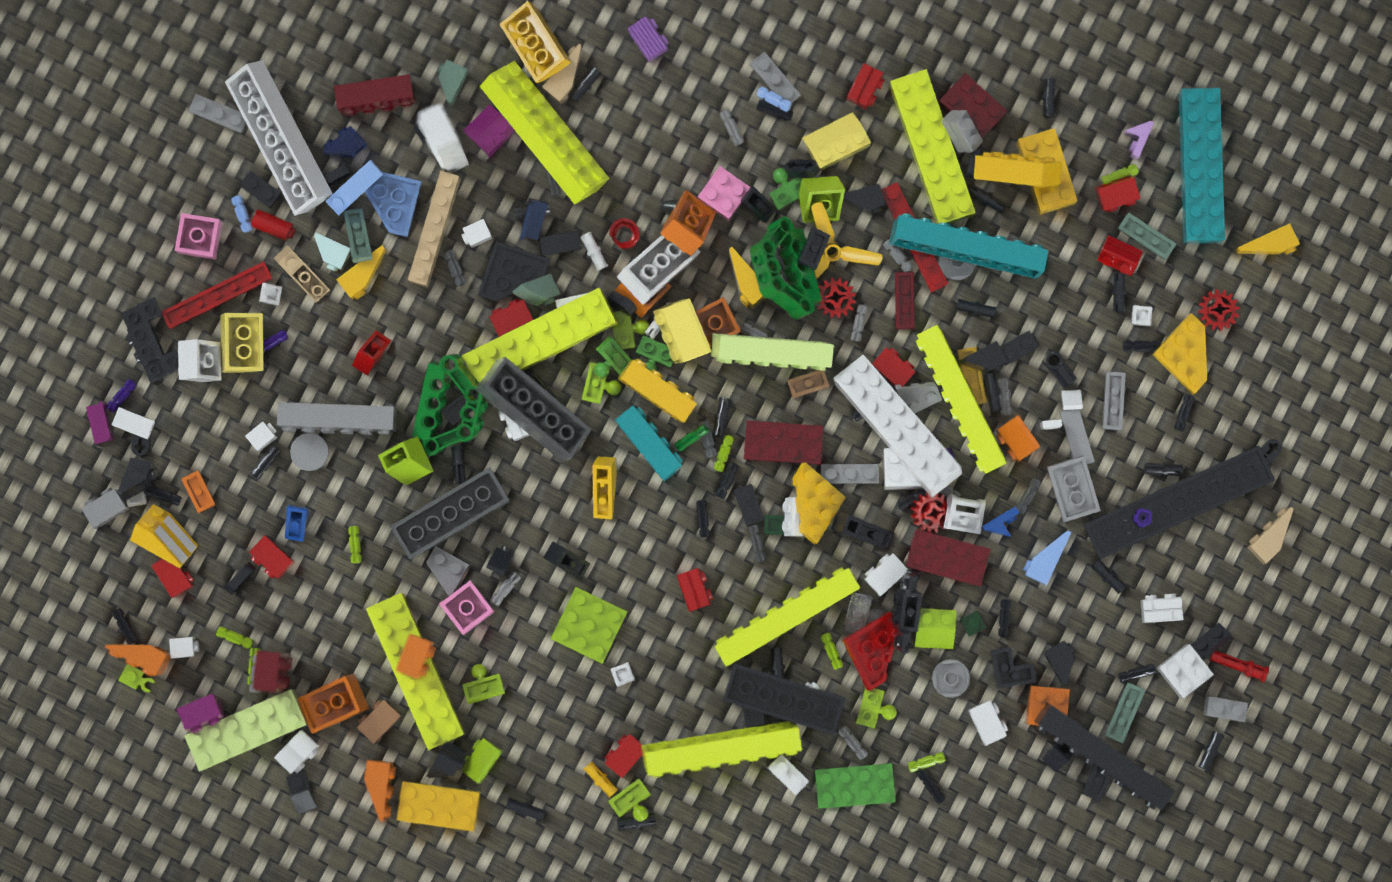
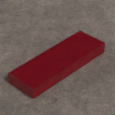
M895 272L896 330H915L914 272Z

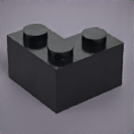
M1011 647L990 650L997 689L1036 682L1034 664L1014 666Z

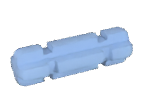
M765 87L758 89L757 96L759 98H765V101L785 112L790 110L792 103L787 99L783 100L784 98L776 93L768 92L769 90Z
M238 195L231 198L238 221L241 223L242 231L249 232L253 230L251 222H249L248 212L245 205H243L242 196Z

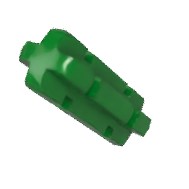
M702 424L675 442L677 450H684L687 446L700 439L701 436L709 432L707 426Z

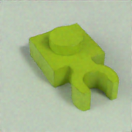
M126 664L118 680L133 689H137L140 685L145 692H151L146 687L148 681L151 683L156 682L153 678H144L145 673L142 670Z

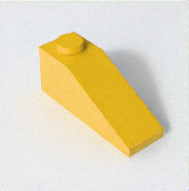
M1289 223L1238 247L1235 251L1236 253L1281 254L1285 252L1288 255L1296 251L1295 247L1300 243Z
M383 245L372 252L371 261L359 262L336 279L352 300L354 298L357 300L366 293L365 290L368 288L386 252Z
M598 456L592 465L593 518L613 519L617 477L616 458Z

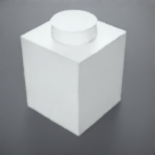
M484 219L464 227V234H461L465 244H470L471 248L492 239Z
M261 422L245 436L259 452L278 438L274 434L277 432L271 423L266 424L265 422Z
M195 637L169 639L171 658L197 656L199 641H196Z

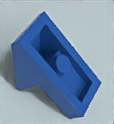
M287 506L285 539L304 542L306 522L309 516L307 508Z
M1016 506L982 526V530L1010 537L1011 535L1003 523L1006 521L1008 525L1017 519L1015 515L1019 514Z

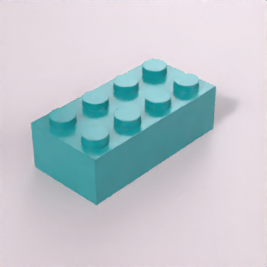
M632 406L615 421L665 482L682 468L680 464L682 459L676 452L671 453L668 449L670 444L664 437L661 439L658 437L657 428L652 422H646V415L641 408Z

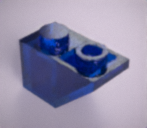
M349 126L348 128L344 127L338 132L339 136L335 140H329L323 146L322 152L326 157L354 158L368 145Z

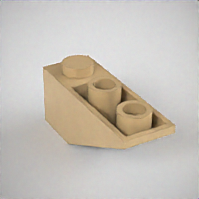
M580 44L577 47L573 46L567 53L571 63L542 82L543 91L560 105L573 91L582 51Z
M288 245L274 257L278 264L316 303L330 291Z
M1292 507L1281 509L1276 514L1278 518L1274 522L1269 521L1263 527L1264 532L1262 534H1256L1249 540L1250 545L1247 548L1263 564L1268 563L1281 550L1294 510Z

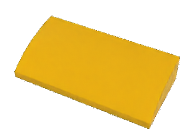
M529 1L525 2L499 24L536 83L548 79L571 63L535 4Z

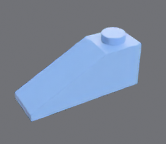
M369 160L325 202L339 216L384 173L372 160Z
M1066 531L1035 555L1031 561L1027 560L1023 568L1026 571L1024 576L1047 585L1071 532Z

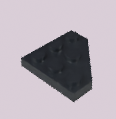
M496 241L478 296L497 302L513 294V290L521 284L545 276L551 260Z

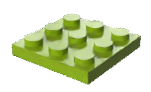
M575 587L551 639L603 664L627 615V611Z

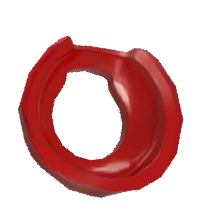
M621 218L614 221L610 226L609 235L619 248L626 249L636 245L640 232L636 223L632 220ZM623 227L629 228L632 232V238L627 242L620 243L616 239L619 229Z

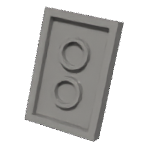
M1079 456L1047 466L1063 522L1101 511L1085 456Z

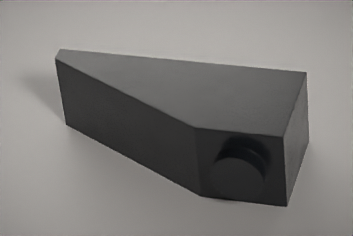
M838 511L831 527L833 531L887 551L895 534L872 523Z

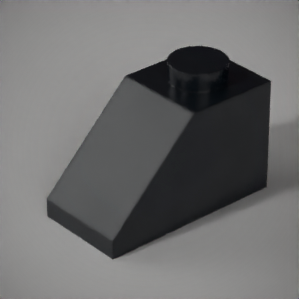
M879 183L844 193V202L865 213L871 212L873 215L882 212V208H885V201Z
M995 341L959 360L962 365L985 373L990 370L994 373L1003 368L1002 364L1007 362V359L998 342Z
M130 457L118 493L124 500H128L148 489L157 477V468L151 461Z
M553 541L543 557L580 580L591 564Z
M502 546L501 549L496 547L486 568L506 577L515 555L511 554L513 550Z
M1061 641L1043 652L1062 686L1068 683L1074 661L1072 653L1075 652L1070 642L1066 643L1065 641Z
M446 740L426 776L428 778L453 776L456 770L461 771L466 761L463 758L466 751Z
M1055 742L1043 756L1042 760L1054 772H1057L1074 754L1068 751L1069 746L1065 743L1061 746Z

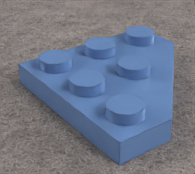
M383 172L384 174L365 193L389 233L408 237L422 182Z

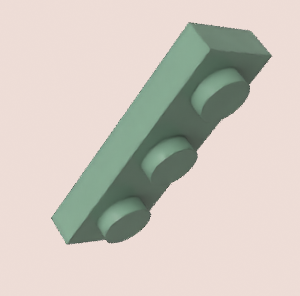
M363 210L343 211L353 263L371 261L372 253Z
M1129 212L1117 228L1163 260L1168 258L1176 245L1175 242Z
M1126 683L1104 736L1120 743L1124 742L1146 690L1131 683Z

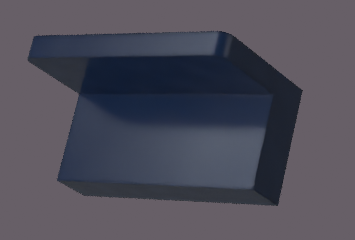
M529 198L520 231V239L524 240V237L538 240L548 202Z

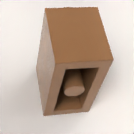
M378 700L372 706L373 711L369 716L365 714L358 721L360 725L357 728L373 744H376L402 716L387 700L382 702Z

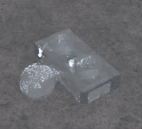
M852 593L843 627L845 631L855 632L866 625L867 619L871 622L883 616V612L878 608L869 611L872 602L870 595Z

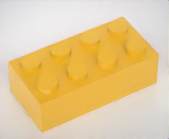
M1055 128L1018 139L1016 144L1021 156L1055 158V162H1062L1060 185L1043 187L1029 185L1038 215L1074 205L1077 202V197Z
M983 152V155L975 157L974 179L1040 187L1060 185L1062 162H1055V158L1052 157L1038 158V156L1034 155L1021 156V154Z
M640 359L630 360L617 380L678 422L684 423L697 404L694 402L695 398L687 392L681 393L678 391L679 386L673 382L662 380L663 375L659 372L646 369L647 364Z
M403 781L397 820L475 831L481 792Z

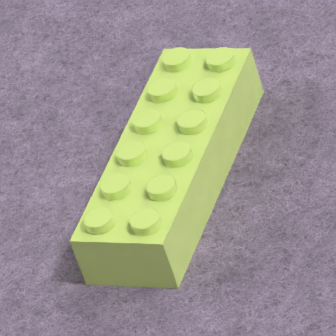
M713 333L711 356L715 357L716 361L722 363H732V360H735L736 363L750 365L751 361H754L753 364L760 366H769V363H772L776 367L788 368V364H791V367L798 369H807V366H809V368L825 371L826 367L832 368L834 344L818 341Z
M290 689L223 718L221 722L215 725H207L199 732H191L184 735L198 770L208 769L307 726L308 724L297 700L298 697L295 689Z

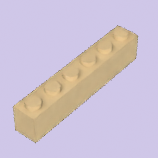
M440 171L408 277V281L412 284L426 288L429 287L461 180L458 175Z

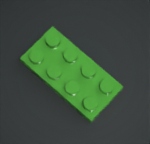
M892 763L815 770L818 809L895 802Z

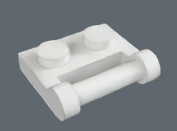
M949 494L947 497L948 506L944 528L980 534L986 505L985 500H972ZM956 506L973 507L976 511L975 514L957 511Z

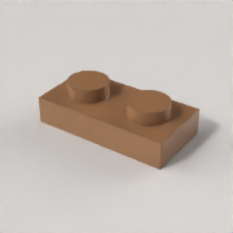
M817 370L787 380L793 399L830 387L823 370Z

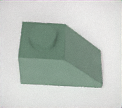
M446 60L445 64L441 63L437 73L439 74L438 77L446 100L450 106H453L469 72L468 69Z
M551 274L523 283L513 290L514 295L535 306L542 304L548 306L554 303V298L560 295Z

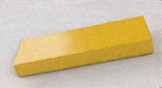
M977 348L957 350L959 360L976 352ZM960 364L963 375L978 405L987 403L981 371Z

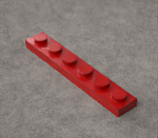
M897 182L881 190L894 221L902 214L913 215ZM909 249L931 293L948 285L934 255Z
M261 262L162 311L164 320L171 330L261 286L262 283L273 280V277L266 263Z

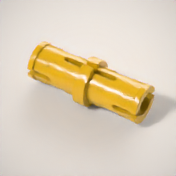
M593 761L583 769L595 781L594 784L598 785L609 798L618 790L607 778L608 775L606 773L603 774Z

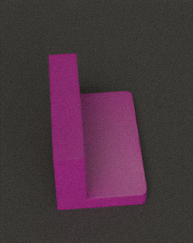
M100 401L98 404L87 406L86 409L94 443L100 444L115 440L106 403Z

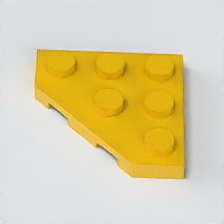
M1190 313L1152 355L1191 394H1195L1207 381L1205 326Z
M802 463L792 478L793 486L796 487L797 497H795L797 513L800 515L801 524H799V530L809 541L817 544L846 497L807 463Z

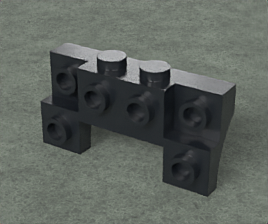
M156 297L141 302L136 307L121 313L129 334L126 336L130 346H134L136 351L134 357L138 364L141 363L152 384L177 372L179 368L178 350L176 349L165 354L150 322L163 315Z
M907 570L901 580V588H897V593L894 594L895 612L892 613L891 621L893 626L898 629L894 643L896 649L901 653H909L908 649L913 648L911 644L912 631L918 632L922 593L917 590L918 576L921 575V572L918 570Z

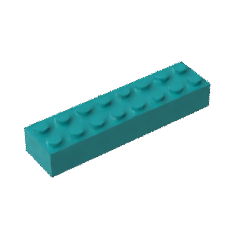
M1220 88L1181 89L1179 92L1183 244L1222 243L1225 240Z
M910 214L899 215L892 225L889 245L1037 279L1045 271L1049 250L1044 249L1042 245L1033 244L1030 246L1021 240H1014L1013 242L1006 240L1007 238L1004 236H988V233L983 231H977V233L970 232L966 227L953 228L948 223L940 222L936 224L932 223V220L928 218H921L919 220L913 218L914 216Z

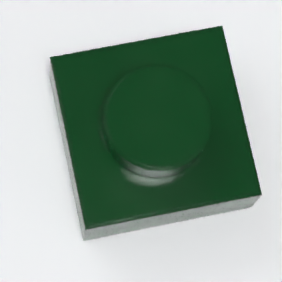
M765 515L764 535H783L782 523L784 516Z
M978 611L960 619L968 637L986 628Z

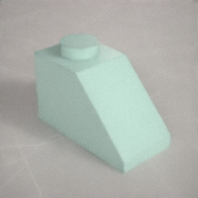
M315 233L314 237L322 259L327 264L326 268L334 272L338 270L343 271L351 255L350 248Z

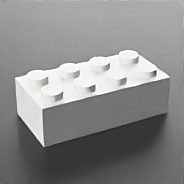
M661 235L630 262L617 278L644 305L694 261L700 251L697 249L690 256Z

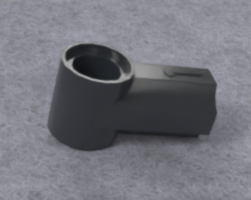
M1050 352L1044 356V366L1050 370L1063 389L1077 379L1064 362L1060 353ZM1051 355L1057 358L1055 366L1049 364L1048 359Z

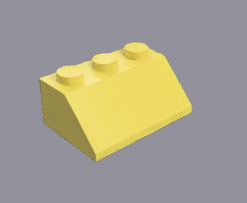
M853 112L802 137L812 159L817 162L820 171L870 147L871 144L863 126Z
M690 298L670 302L653 311L655 321L662 332V338L668 346L669 355L675 364L683 363L712 352Z
M263 313L222 314L221 373L263 371Z

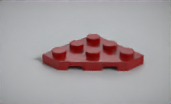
M891 612L884 613L842 640L867 691H871L886 681V670L888 663L891 662L894 650L893 643L898 633V629L892 624Z

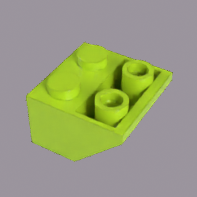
M418 436L403 441L378 455L385 472L406 486L434 471Z

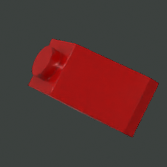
M375 331L358 350L352 366L368 376L376 367L392 340Z

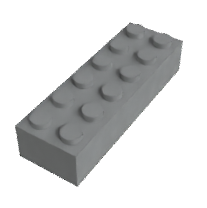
M278 402L277 426L282 428L284 432H296V429H301L304 433H315V430H320V432L326 434H334V430H339L342 434H353V431H359L361 435H372L373 432H378L382 436H392V432L397 433L398 410L392 406Z

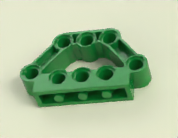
M784 216L768 225L765 235L750 248V255L762 296L778 304L794 320H800L813 313L815 304L822 301L814 270L797 262L806 242L804 230L795 229L791 219ZM779 245L781 246L779 250L780 256L785 262L784 272L789 278L790 284L786 283L780 276L781 265L775 256Z
M453 353L444 356L440 362L433 361L428 363L412 437L418 436L422 440V447L425 453L430 456L442 452L445 447L457 442H466L476 438L479 431L483 428L484 420H482L483 413L487 410L488 401L479 392L477 399L473 397L472 392L479 383L464 365V360L459 354ZM450 359L455 363L454 368H451L449 365ZM451 378L464 394L466 400L465 406L460 410L462 422L457 428L441 435H436L437 428L443 422L441 410L447 404L445 392L451 386ZM438 379L443 384L442 389L437 386ZM433 398L438 400V407L434 406ZM469 408L474 411L473 417L468 413ZM429 416L434 419V425L429 423ZM465 426L470 430L469 436L464 432ZM431 441L436 443V449L431 447Z

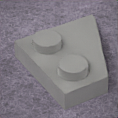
M934 382L924 384L913 383L908 387L895 385L897 394L914 414L942 400Z
M435 546L426 562L448 596L454 593L469 567V564Z

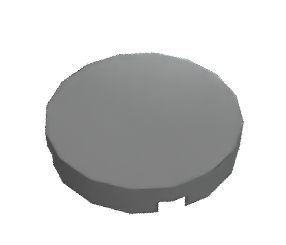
M938 257V264L944 276L951 280L968 278L976 266L966 262Z
M306 433L294 440L291 445L290 454L292 461L297 467L305 471H315L326 463L329 449L322 437L317 434Z
M948 659L936 665L932 672L931 680L933 687L939 694L944 697L953 698L960 696L966 691L970 684V674L963 663L958 660Z

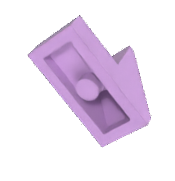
M1153 121L1127 129L1123 133L1137 139V141L1133 140L1129 149L1132 152L1131 158L1137 160L1140 157L1154 124Z

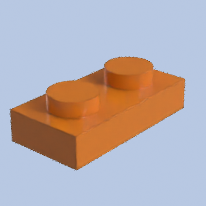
M199 470L181 479L198 513L216 505Z

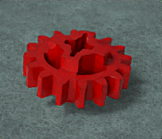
M832 277L830 283L824 280V287L818 286L822 299L819 302L818 311L823 309V316L829 313L830 319L834 315L840 319L842 313L844 316H847V310H853L850 305L856 304V301L852 299L856 296V293H851L854 287H847V280L841 283V278L839 277L838 281L835 282ZM837 286L842 287L846 292H841ZM830 287V293L823 296L825 290ZM833 294H836L837 297H841L838 300V303H835L834 300L830 299L833 297ZM848 300L847 305L841 309L842 302ZM825 304L831 305L834 310H830Z
M1216 289L1214 295L1209 291L1207 293L1208 298L1205 296L1201 298L1204 303L1198 304L1202 310L1197 311V314H1202L1203 316L1199 320L1206 321L1205 327L1211 325L1212 331L1216 327H1218L1219 331H1222L1223 326L1229 329V323L1233 325L1236 323L1233 318L1239 317V314L1235 313V311L1240 309V307L1235 306L1238 300L1231 299L1232 293L1227 296L1226 290L1219 294V290ZM1213 299V305L1207 307L1208 302ZM1222 299L1227 301L1229 305H1226ZM1218 307L1219 309H1222L1224 311H1222L1219 314L1217 311L1215 312L1212 310ZM1231 313L1228 320L1224 322V316ZM1210 315L1212 318H1214L1215 322L1212 321L1208 316Z
M927 491L925 492V497L918 495L920 500L913 501L916 507H911V510L915 511V514L911 515V518L916 519L914 525L919 526L918 529L929 533L931 531L938 533V528L944 530L943 524L948 506L947 499H944L945 495L941 493L938 495L937 493L934 497H931ZM934 500L939 501L941 505H936V502H934ZM922 519H927L929 524L924 523Z

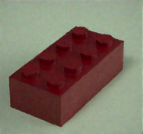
M410 74L334 86L337 109L345 117L356 116V113L359 112L372 114L378 109L390 111L394 109L393 107L397 106L409 108L412 107V104H416L414 83Z
M747 420L744 460L789 464L807 463L808 465L820 466L823 426Z
M915 529L905 567L980 587L991 549Z
M256 651L252 690L286 692V688H290L291 677H288V670L292 669L293 663L290 653Z

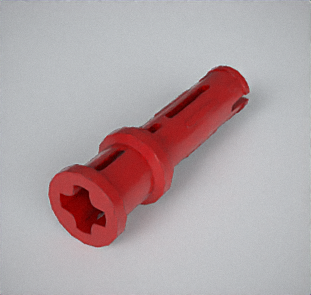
M1219 651L1211 654L1209 661L1243 672L1245 677L1257 678L1262 683L1265 682L1269 672V666L1263 667L1255 664L1252 660L1247 662Z

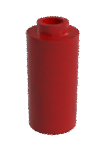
M259 209L255 212L251 222V227L284 241L292 239L296 231L293 228V223Z

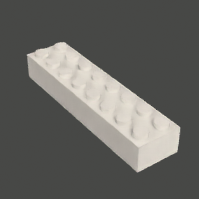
M263 60L246 64L226 80L225 83L293 214L299 215L309 212L330 197L332 192Z
M438 104L419 113L421 119L418 120V123L442 170L453 173L469 165L441 105Z
M864 355L833 378L837 388L931 497H934L962 474L959 464Z

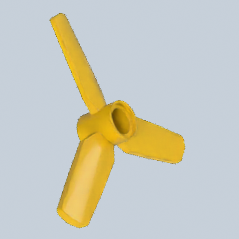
M816 202L811 206L816 228L830 235L818 267L814 270L816 280L828 268L830 261H836L839 258L849 262L880 265L882 261V254L850 246L840 248L834 241L835 234L823 203ZM830 247H836L834 254H827V250Z

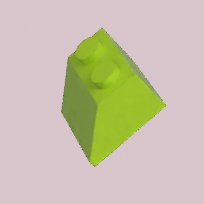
M838 176L804 178L801 180L799 199L803 223L815 222L811 206L816 202L823 203L830 221H839L845 188Z
M921 608L918 632H915L914 647L953 649L956 630V610Z
M486 738L476 741L472 747L475 751L471 756L467 755L464 760L466 762L462 768V771L478 784L482 783L503 752L502 749Z

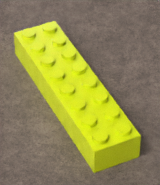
M515 61L491 73L481 84L480 88L574 204L600 190L610 179Z
M927 69L891 80L889 87L936 224L940 222L951 224L973 217L976 212L951 139L941 122L943 116Z
M597 288L462 355L468 370L480 383L497 359L506 357L524 371L617 325L618 321L603 290Z
M936 325L918 334L916 343L920 351H925L927 355L924 358L926 364L930 369L933 368L936 373L933 375L935 382L939 386L942 385L944 389L941 393L945 402H950L953 407L950 409V412L955 420H959L961 426L958 428L963 437L967 436L970 442L967 446L971 454H976L978 460L975 462L980 472L984 471L987 474L1007 464L940 326Z
M841 567L832 573L834 577L829 580L827 577H824L816 582L817 587L812 590L810 587H807L799 592L800 597L796 599L793 596L782 602L783 607L777 609L775 606L766 611L767 616L761 619L758 616L749 621L750 626L744 629L741 626L732 631L734 635L730 638H727L725 635L717 640V645L714 647L725 666L732 664L858 590L860 587L849 568L844 570Z
M397 594L366 608L427 749L431 750L444 744L446 740L449 742L464 735L463 727L432 658L428 659L426 664L429 665L428 672L421 679L395 671L409 634L423 638L404 594Z
M790 721L641 745L644 768L648 776L651 775L652 777L663 776V773L667 772L679 774L685 769L697 771L701 770L703 766L716 768L720 767L722 763L734 765L740 763V760L746 759L749 762L757 761L759 757L764 756L776 758L778 754L782 753L794 755L797 754V751L802 750L799 727L796 723Z

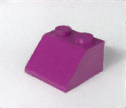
M490 104L463 130L489 158L516 132L505 117Z
M213 693L177 708L184 729L192 733L201 731L202 727L207 724L210 726L221 722V718L225 717L222 700Z

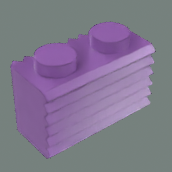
M645 16L627 29L647 61L651 62L668 50L667 44L669 42L663 34H658L656 31L658 26L653 19L649 20Z

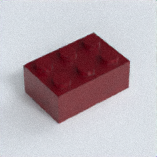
M966 73L949 89L938 103L947 113L952 110H967L982 140L1007 113L1004 107Z

